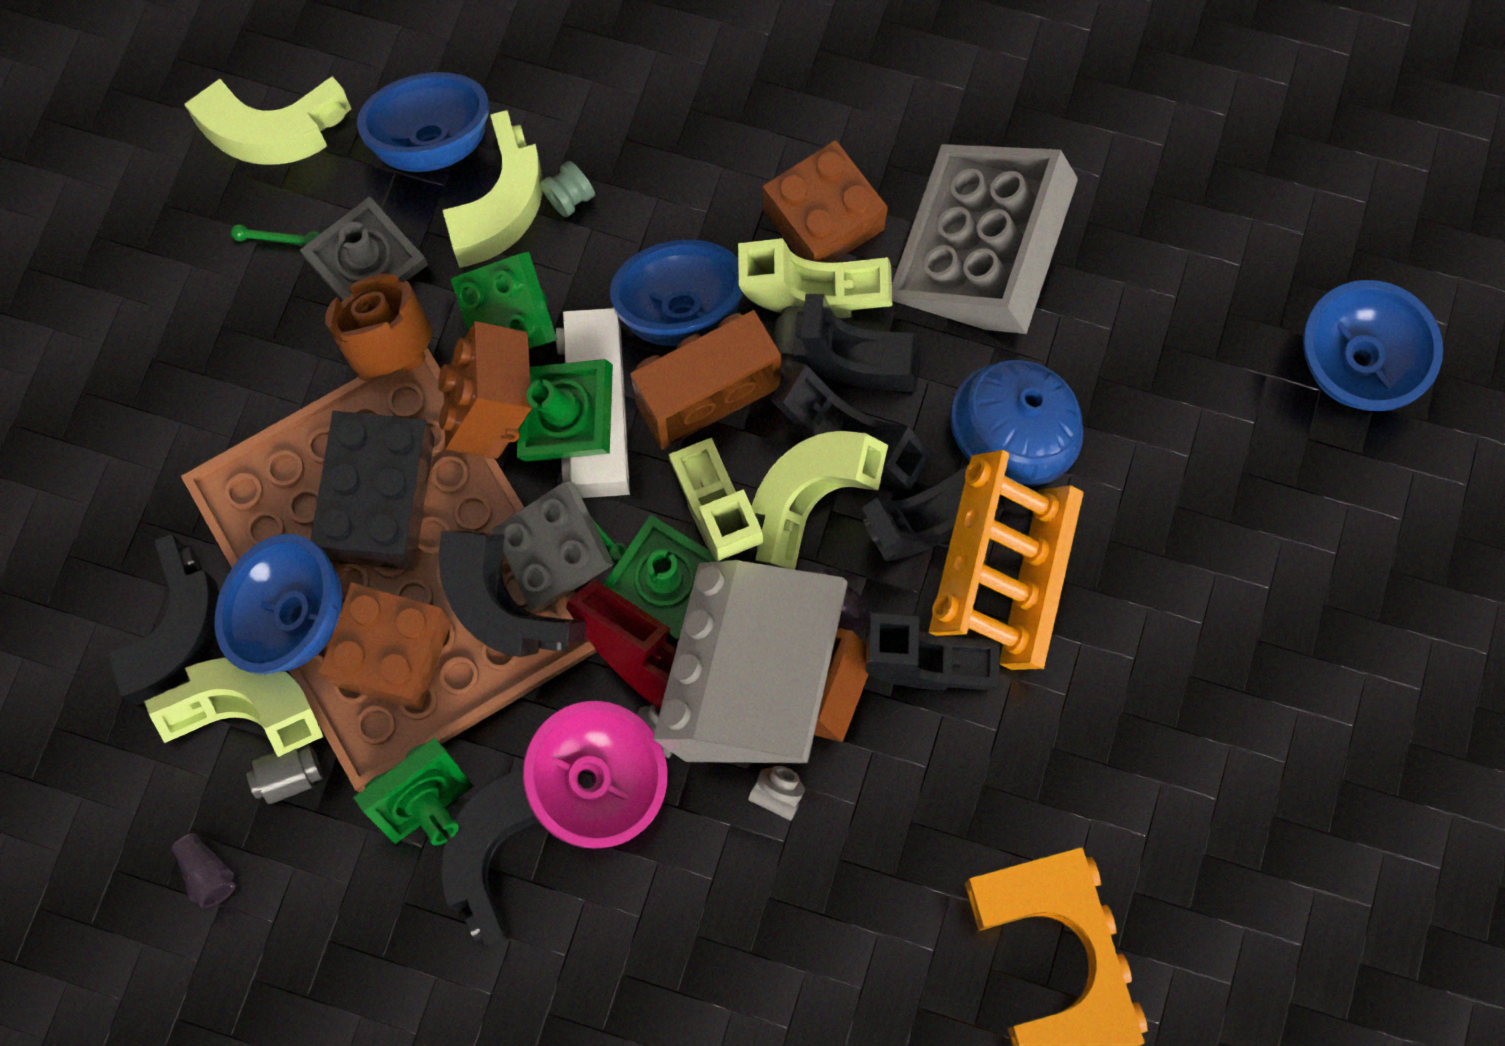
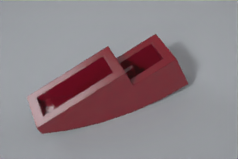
M593 579L568 600L566 609L574 620L586 621L585 636L601 657L623 680L661 710L677 649L666 642L671 628L596 579Z

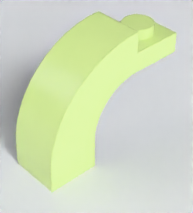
M333 76L294 104L279 110L263 111L248 107L234 96L221 79L185 103L196 125L220 150L237 159L265 165L295 162L321 151L327 147L321 131L326 127L338 124L345 114L351 110L343 88Z
M507 110L490 115L502 155V171L496 185L484 197L474 202L443 210L452 247L460 268L489 260L510 248L530 227L540 206L542 198L540 182L543 180L536 144L526 146L521 125H511Z
M783 238L738 243L739 287L748 299L761 307L778 313H782V310L787 307L804 308L806 294H824L837 318L852 317V310L892 306L891 263L888 257L841 263H822L796 256L790 251Z
M835 431L810 437L788 450L768 471L752 503L754 513L765 518L762 527L763 543L757 545L758 550L755 560L770 566L795 570L804 527L812 508L823 496L839 488L856 487L878 490L888 445L866 433Z
M712 438L669 454L670 462L687 499L688 508L708 550L716 561L763 543L762 529L744 489L738 492L735 491Z
M227 658L208 660L185 668L190 682L144 701L149 716L164 743L211 722L234 717L249 719L261 725L265 729L278 757L323 737L304 692L295 679L287 672L281 671L266 675L252 674L237 668Z

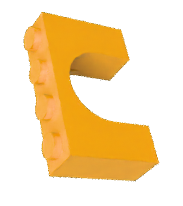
M1083 847L969 878L964 883L978 931L1023 918L1035 916L1048 917L1068 926L1081 940L1087 954L1089 965L1088 979L1077 1001L1068 1009L1058 1014L1009 1027L1008 1031L1013 1046H1139L1145 1044L1142 1033L1147 1032L1146 1019L1138 1002L1132 1003L1126 986V983L1132 981L1130 969L1124 954H1116L1111 935L1116 933L1113 915L1108 905L1101 906L1095 888L1101 885L1098 868L1092 857H1085Z

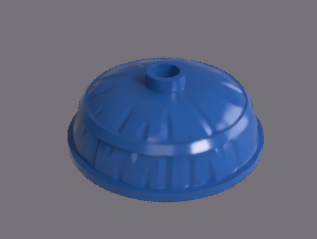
M446 72L417 74L395 81L373 94L365 102L358 114L357 127L362 141L375 152L381 161L389 166L410 172L432 171L450 166L462 160L477 147L485 132V121L489 114V101L484 88L469 77Z
M675 240L644 249L628 259L618 269L610 286V299L617 316L627 324L629 329L645 341L669 347H677L680 342L692 335L700 334L704 336L717 329L722 320L736 314L739 302L744 294L739 287L738 258L728 249L702 240Z
M1360 280L1338 286L1318 301L1308 316L1304 327L1303 351L1312 376L1330 397L1344 405L1357 409L1387 411L1410 404L1423 395L1432 385L1442 364L1443 341L1435 318L1429 309L1413 294L1391 283L1376 280ZM1353 356H1362L1366 360L1367 366H1361L1356 363Z
M1005 360L982 367L970 374L962 382L951 404L950 423L953 436L965 457L970 461L971 455L1004 450L1010 453L1004 476L1026 487L1039 486L1056 480L1066 473L1080 453L1083 442V425L1078 400L1071 388L1060 376L1037 363L1025 360ZM1026 401L1032 403L1035 407L1030 406Z
M281 534L259 542L237 561L223 583L215 610L217 642L223 655L230 663L252 674H273L304 665L326 646L332 637L342 609V588L338 574L324 550L315 542L303 536Z

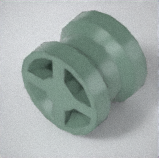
M571 161L564 163L560 167V173L555 177L548 176L540 182V187L547 199L566 218L575 212L576 204L580 201L587 202L595 196L593 187L586 176Z

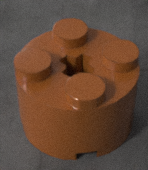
M389 273L369 276L349 286L352 294L342 302H340L337 296L330 303L325 314L326 326L350 367L361 380H371L377 376L389 374L399 369L412 370L424 362V351L431 341L433 329L408 281L401 282L396 275Z

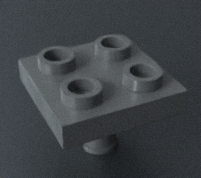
M368 197L300 249L306 261L341 301L352 294L349 286L361 279L377 274L389 273L396 275L399 281L404 282L428 265L425 257L371 197Z
M564 481L492 529L494 534L505 535L503 553L531 611H542L614 565L573 482Z

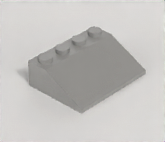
M942 144L892 282V301L985 330L1027 334L1078 180L1063 152L1057 149Z
M738 560L699 563L653 740L685 762L807 763L848 581L843 577Z

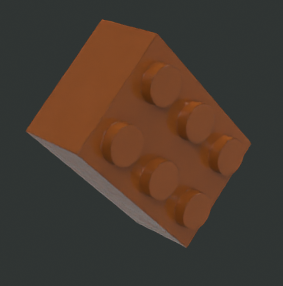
M755 310L743 316L740 313L730 315L719 323L717 329L704 336L700 334L692 335L680 342L675 351L663 357L654 355L639 363L636 371L630 373L636 406L662 450L777 390L781 382V354Z

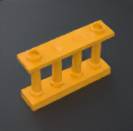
M1004 450L971 455L970 463L965 472V484L938 595L932 608L933 615L928 633L935 636L967 634L969 628L1003 644L999 661L1000 665L1011 670L1044 669L1084 492L1071 485L1042 489L1036 492L1004 476L1010 454ZM1000 495L1033 511L1028 536L994 520ZM989 538L1023 555L1018 580L983 564ZM979 583L1013 599L1007 625L973 609Z

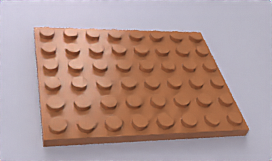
M428 348L424 351V362L417 368L412 370L399 369L366 381L357 377L181 476L226 559L233 568L249 549L267 538L281 534H295L309 540L311 539L332 411L426 419L435 440L414 570L331 562L340 579L342 606L352 582L443 608L451 620V625L422 710H415L330 685L319 674L330 640L313 659L298 668L289 670L304 692L314 717L353 787L359 793L364 790V787L372 778L387 773L402 762L407 753L417 745L427 743L434 737L443 744L597 652L585 636L583 641L569 643L566 651L539 648L538 654L516 657L507 655L486 646L467 631L452 611L440 576L439 549L441 531L466 530L494 534L493 528L522 510L524 506L495 458L445 449V430H441L439 427L440 411L444 404V392L438 389L441 369ZM503 553V580L508 593L520 607L536 615L573 619L566 609L568 600L576 594L575 590L542 611H531Z

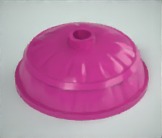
M587 701L572 704L549 717L533 735L523 762L525 795L531 810L539 822L550 833L564 842L591 849L619 845L641 833L657 815L667 788L665 755L661 744L653 740L654 732L630 710L603 701ZM581 771H586L592 776L593 783L590 788H583L579 784L578 775Z

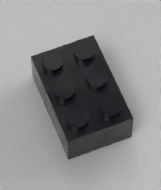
M332 411L310 539L324 550L330 562L414 570L435 440L426 419Z

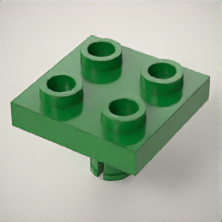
M529 252L517 254L450 278L467 331L470 330L474 321L528 332V349L557 340L547 309V296L540 287Z
M606 359L530 367V386L527 389L526 399L532 409L518 428L520 438L517 440V457L528 462L610 454L613 364Z
M650 515L603 585L670 627L671 630L668 637L678 643L698 564L720 561H716L705 547L653 515Z
M434 737L429 742L417 745L411 749L405 756V759L387 773L372 778L366 784L364 790L353 798L361 810L394 844H397L421 826L432 845L436 846L448 841L438 828V824L444 830L446 829L451 837H454L459 829L458 823L453 820L445 807L474 785L441 743Z

